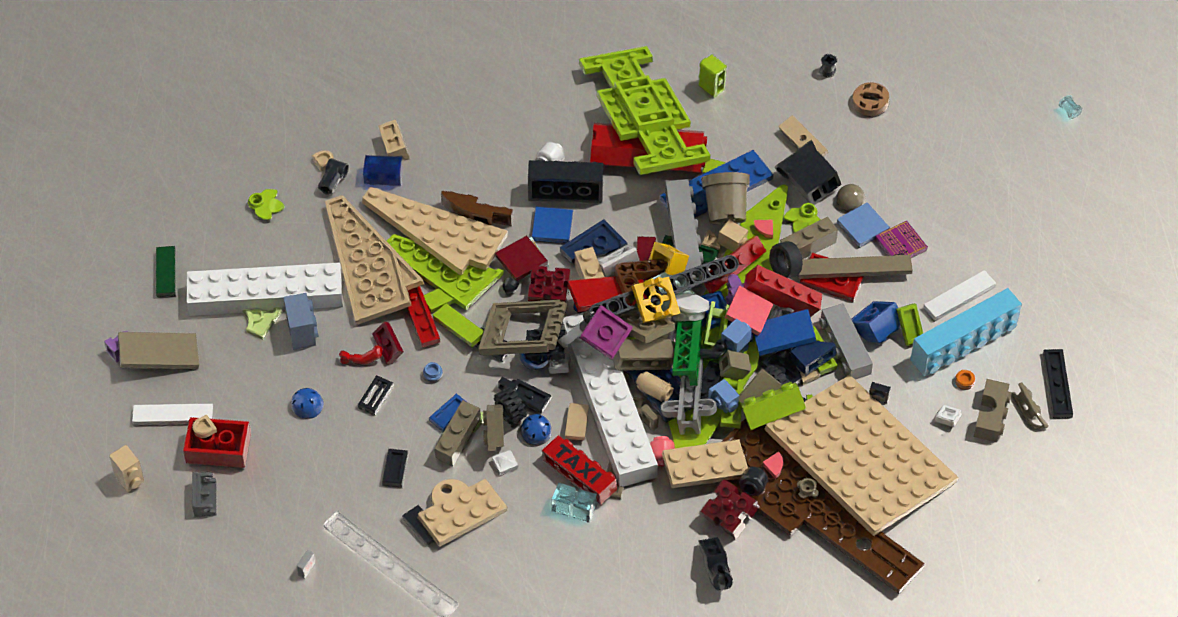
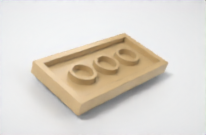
M739 440L669 449L662 452L671 488L720 482L723 479L726 481L741 479L745 469L748 468Z

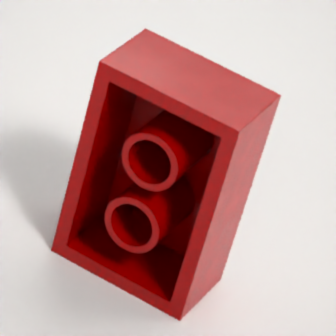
M189 418L183 449L186 463L245 468L251 438L249 421L210 419L217 428V432L209 437L199 438L193 431V423L198 418Z

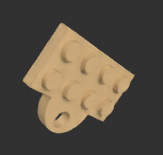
M486 478L470 487L462 481L447 479L439 482L432 491L433 506L418 513V519L440 547L507 512L508 507ZM448 488L452 492L445 494L441 490Z

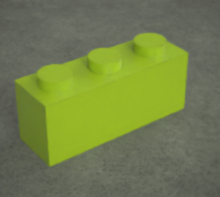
M792 382L783 384L780 389L775 391L773 389L767 390L762 393V396L757 398L755 396L746 398L744 403L740 404L751 430L807 409L798 385L796 383L792 384Z

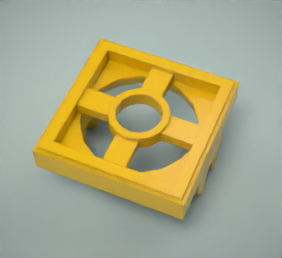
M669 277L651 278L644 283L632 286L643 323L680 314ZM655 286L663 288L667 295L661 296L659 293H656ZM648 288L650 295L648 299L643 300V293ZM651 296H657L660 299L658 306L651 303ZM665 301H670L669 308L663 312L661 305ZM649 305L651 308H654L656 313L650 312L645 306Z

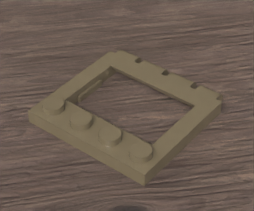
M560 300L493 303L479 345V354L492 356L498 354L542 353L555 349L567 309V303L560 302ZM548 312L539 341L520 340L503 342L511 314Z

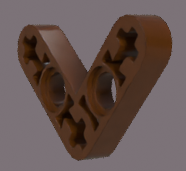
M662 259L619 263L615 266L614 276L623 294L633 290L632 286L639 284V279L654 278L666 272L668 263ZM625 299L627 303L631 304L630 300Z

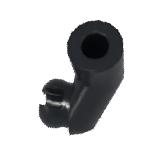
M717 340L711 349L701 348L700 358H720L727 349L725 341Z

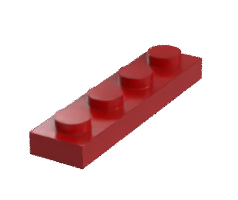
M753 236L730 254L736 257L739 262L737 270L731 274L737 275L766 252L758 236ZM725 263L726 268L730 269L729 265ZM710 269L709 273L711 275H714L713 271ZM728 276L705 284L708 292L714 293L728 282Z
M418 286L408 290L412 306L407 307L422 348L440 343L438 331L421 287Z

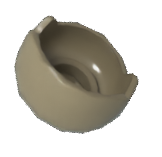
M855 184L844 185L837 193V203L842 209L852 211L865 204L864 191Z

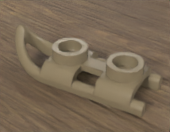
M1023 382L1019 383L1018 386L1021 392L1018 395L1012 392V396L1025 420L1033 428H1048V424L1040 415V407L1032 400V392L1027 389ZM1025 403H1026V405H1027V407H1028L1027 410H1025L1024 407H1023V405H1024ZM1037 417L1042 426L1034 424L1032 420Z

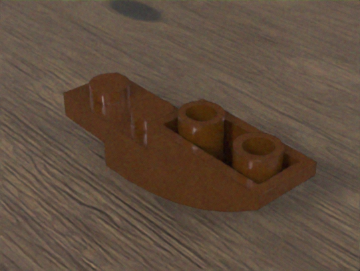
M441 191V203L451 213L493 226V223L512 226L513 209L478 203V197L473 195Z

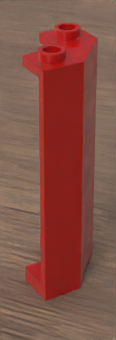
M594 123L590 162L604 163L603 165L635 167L634 157L648 155L639 137L620 140L612 124ZM677 130L686 147L701 144L707 147V136H704V131ZM705 162L667 170L701 172V168H705Z

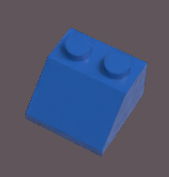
M873 301L851 318L858 334L867 342L882 343L889 334L900 329L896 302Z

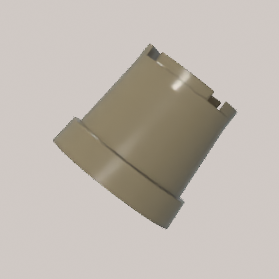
M724 172L703 176L701 181L702 188L706 193L709 223L722 225V223H727L728 220L736 224L745 222L747 188L750 185V175L739 172Z

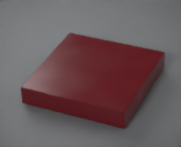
M527 235L495 252V257L515 281L530 275L532 265H548V260Z

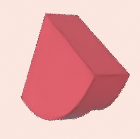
M754 220L755 230L763 234L764 237L773 239V220Z
M779 452L763 462L765 469L775 479L781 474L783 468V458Z

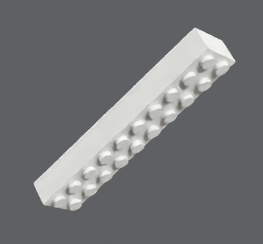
M584 312L564 317L562 330H565V334L584 320ZM579 337L567 346L618 485L627 486L657 478L658 464L622 370H615L613 359H609Z

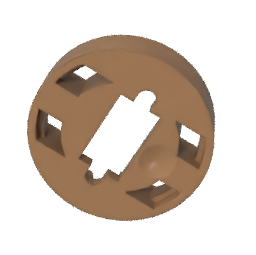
M868 82L861 84L853 93V106L859 113L866 116L882 114L889 107V92L883 85ZM871 95H874V98L880 99L878 101L863 99V96L871 97Z

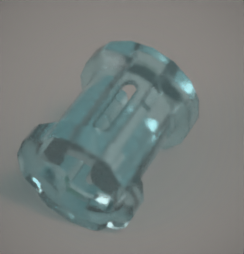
M1072 95L1065 96L1059 102V107L1068 113L1069 119L1076 118L1082 112V107L1073 101Z

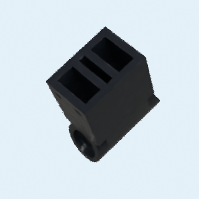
M812 139L800 147L794 154L788 156L775 166L776 171L782 177L791 181L803 197L814 205L842 185L837 171L817 151Z

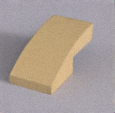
M569 404L565 439L585 441L589 405Z

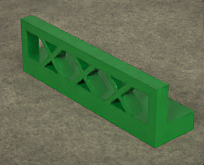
M701 320L678 321L672 373L673 376L689 375L690 386H698L700 349L702 348L703 339ZM682 327H693L687 332L682 329ZM686 338L690 340V342L686 344L681 342ZM684 351H687L689 354L685 357L680 355ZM683 364L688 366V368L678 369Z

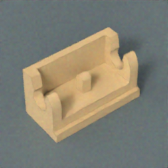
M396 119L379 125L388 156H391L394 162H397V156L402 155L405 160L410 159Z

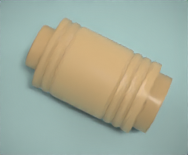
M647 371L644 374L641 373L637 378V388L661 402L668 401L673 393L671 384Z

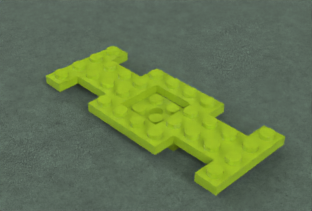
M647 46L579 58V65L585 75L602 72L611 88L597 90V98L620 140L639 137L648 155L634 157V165L640 175L710 161L711 155L704 144L686 147L677 130L691 127V121L666 78L651 80L649 75L645 76L639 66L653 62V56Z

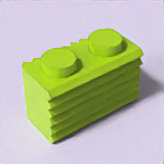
M710 55L702 59L699 64V86L715 98L725 90L727 65L716 59L714 55Z

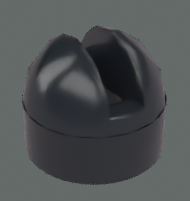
M506 277L502 285L504 292L508 294L514 293L519 283L514 279Z

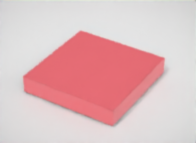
M739 286L724 318L732 322L737 318L741 322L747 323L752 328L751 332L759 336L773 304Z

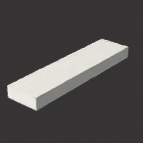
M984 270L925 303L923 308L936 321L995 288L996 282Z
M213 404L134 405L132 422L133 425L189 424L190 417L200 418L206 414L210 419H213Z

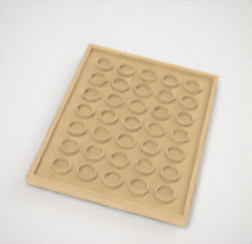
M850 375L805 401L807 409L770 422L765 426V431L873 536L957 483L959 478L876 399H873L872 395Z

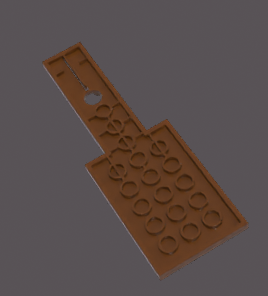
M745 418L741 422L740 428H735L721 441L739 440L747 466L759 467L766 472L768 482L763 493L759 496L750 497L755 499L760 506L757 512L789 536H792L805 524L898 594L924 568V562L883 532L873 536L765 431L766 425L751 430ZM779 452L783 458V468L781 474L775 479L765 469L763 462ZM806 478L815 480L817 482L816 490L819 492L818 496L801 498L799 496L800 490L797 487L798 481ZM740 479L727 480L737 487L741 496L743 491L739 486ZM867 539L871 542L872 546L868 550H860L856 546L858 540Z

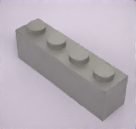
M844 304L822 309L819 323L821 328L826 331L828 342L836 345L835 357L841 362L842 372L847 374V376H852L854 379L871 375L873 363Z

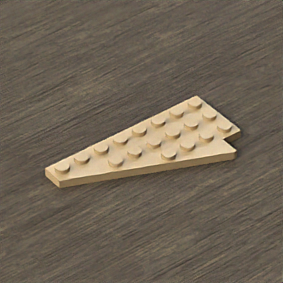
M373 187L368 189L362 199V203L459 275L464 273L468 265L487 270L495 257V252L500 249L508 235L507 230Z
M343 195L325 201L357 325L412 306L408 290L424 285L422 278Z

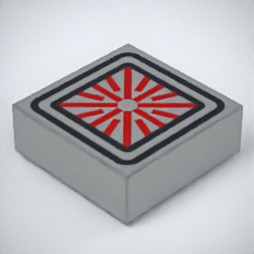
M306 551L297 564L298 575L304 579L316 564L313 552Z

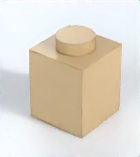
M728 220L719 232L717 243L734 252L749 240L747 238L748 230Z

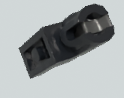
M719 538L698 540L699 548L704 558V566L713 587L720 591L731 588L733 578L728 566L727 554Z

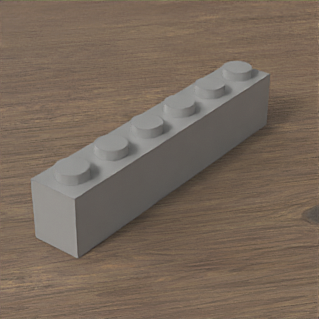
M688 179L666 181L665 194L673 247L689 255L685 268L686 271L703 263V253L699 252L698 248L701 246L700 235L696 234L698 220L694 219L693 215L696 214L695 202L692 203L691 201L693 187L689 186ZM692 274V278L697 281V277Z

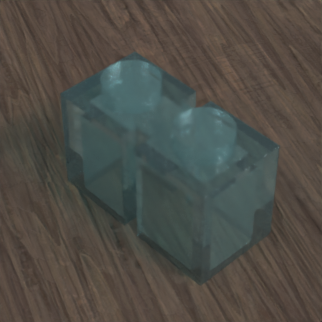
M558 482L552 497V511L569 516L570 503H572L573 518L590 523L596 508V494L581 489L576 492L575 487Z

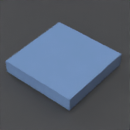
M868 202L837 219L839 226L859 248L873 241L877 234L890 229Z

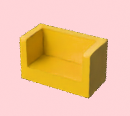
M654 242L649 260H665L668 263L666 273L675 275L685 271L689 255L671 245Z

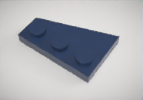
M603 219L562 245L560 252L572 264L575 263L576 251L593 247L596 256L616 251L628 245V243Z

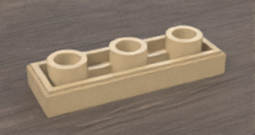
M793 115L778 126L798 148L812 139L817 151L823 157L828 153V150Z

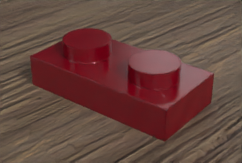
M384 321L372 333L377 345L383 349L382 355L386 363L392 364L404 352L389 322Z

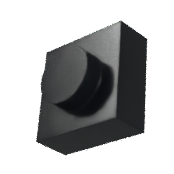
M872 382L869 394L878 402L887 404L891 387Z

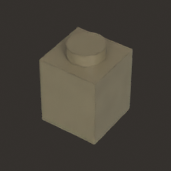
M728 350L718 360L721 377L738 380L743 379L751 371L748 354Z

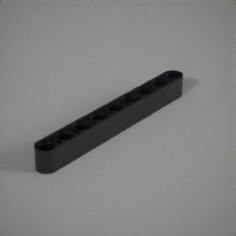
M727 255L672 275L669 278L674 294L678 295L724 278L737 270L739 262L736 257ZM725 263L729 265L730 269L726 268ZM708 269H711L714 275H711ZM692 274L697 277V281L692 278ZM675 281H678L681 287H678ZM655 286L656 293H659L661 296L667 295L665 290L662 293L659 287ZM647 288L644 293L649 297L650 293ZM633 290L592 305L585 310L583 319L588 324L593 317L591 312H596L600 305L610 312L612 311L608 305L613 306L614 312L612 313L616 316L639 309ZM651 296L652 304L660 301L657 296ZM625 299L630 300L631 306L626 303Z

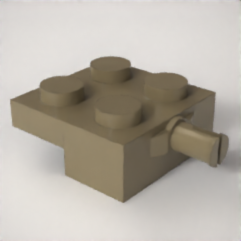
M503 404L487 405V410H483V426H487V430H484L483 433L484 445H488V451H496V447H504Z

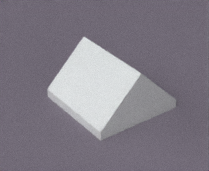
M626 245L598 260L604 277L614 276L615 266L619 263L640 261L636 248L630 245Z

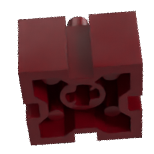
M532 265L528 301L560 300V302L567 303L569 295L567 284L570 281V269L555 268V271H548V267Z
M723 479L715 490L716 499L714 501L709 499L700 512L704 518L716 526L720 523L723 531L737 539L746 527L743 522L747 517L751 520L760 506L755 499L743 492L740 496L737 487Z

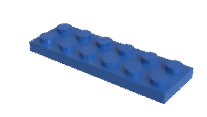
M751 150L690 180L689 186L693 187L691 201L692 203L695 202L696 214H693L694 218L708 211L706 193L702 188L701 178L703 176L724 172L749 174L750 185L747 188L748 192L772 180L774 174L757 153ZM663 193L660 195V200L667 208L666 194Z

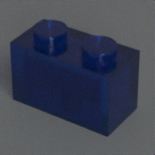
M365 155L363 168L364 184L401 186L403 172L402 157Z

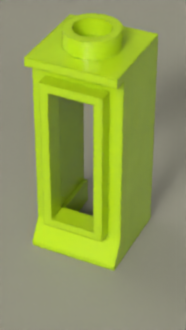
M711 301L706 319L702 343L703 349H711L716 344L708 342L712 317L721 319L717 340H721L722 332L727 328L728 319L724 317L730 305H726L723 310L714 308L715 302Z

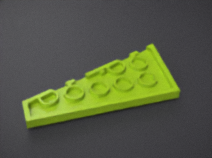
M393 234L386 240L424 281L435 289L440 288L455 299L456 304L465 310L504 275V270L499 268L495 270L488 267L487 270H483L468 265L464 273L459 275L411 239ZM457 280V288L462 290L465 296L460 298L444 286Z

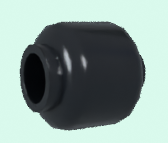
M748 467L739 481V486L747 495L759 496L767 485L768 476L759 467Z

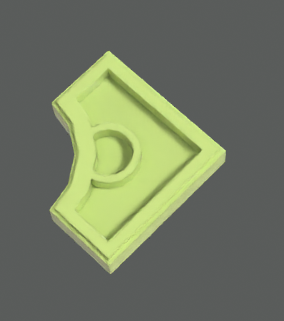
M276 307L273 308L274 310H242L248 318L246 332L264 339L282 313V308Z

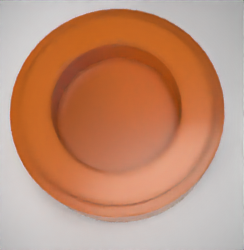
M961 370L956 374L955 384L957 387L968 390L974 386L975 375L971 371Z

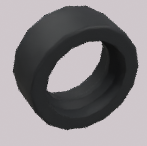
M786 241L772 246L769 260L773 272L786 278L799 275L802 270L803 260L797 245ZM784 253L788 260V267L784 261Z

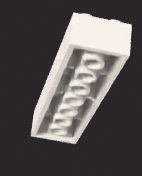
M340 263L187 272V306L189 316L243 313L242 310L244 309L274 310L273 308L279 307L285 310L283 297L307 293L308 300L312 299L313 309L343 307Z

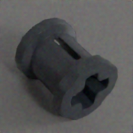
M825 54L821 58L820 74L823 77L830 78L836 73L835 65L837 64V58L832 54Z

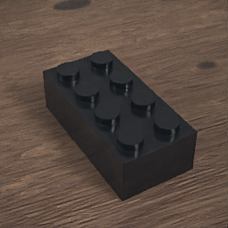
M529 160L528 201L602 203L604 163Z

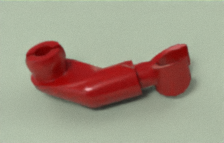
M375 345L372 350L363 355L355 353L352 355L342 350L339 353V357H341L340 362L347 364L349 361H353L356 364L368 365L382 357L383 349L381 346Z

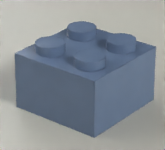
M307 293L283 297L293 350L316 346L315 338L319 336L312 299L308 300Z

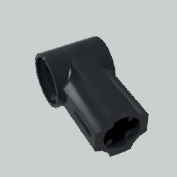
M330 158L326 164L325 174L318 184V189L326 195L333 194L340 180L345 179L347 176L349 164Z

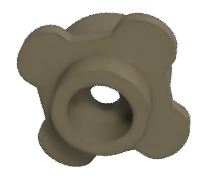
M810 478L798 481L799 496L801 498L808 496L817 497L819 493L816 490L817 482Z

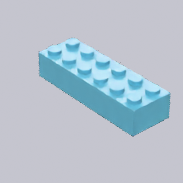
M1009 288L995 294L914 338L910 361L923 376L935 373L940 367L950 365L955 359L968 355L971 350L981 348L986 342L992 339L995 340L1004 332L1015 329L1022 303Z

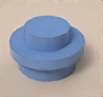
M435 362L428 363L423 369V375L429 381H437L442 377V368Z

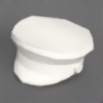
M696 294L677 295L676 301L680 314L672 316V318L677 321L701 320L705 317V312L710 308L709 301Z

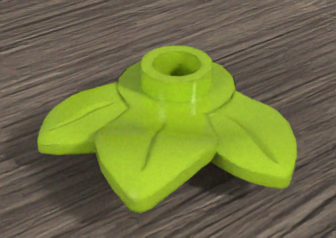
M265 189L261 193H253L248 199L249 208L254 210L256 216L263 220H271L272 214L281 212L285 205L276 199L278 191L275 189Z
M805 203L800 208H791L784 215L785 220L793 222L794 232L820 221V218L817 216V208L812 203Z

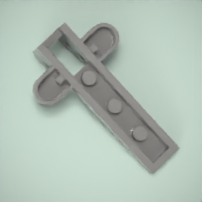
M700 358L698 386H690L689 375L681 376L679 400L666 401L661 405L663 416L677 417L680 435L685 434L686 427H692L696 434H700L701 416H710L717 411L716 402L713 399H700L703 358ZM683 364L682 368H688V366ZM685 408H694L693 421H685Z

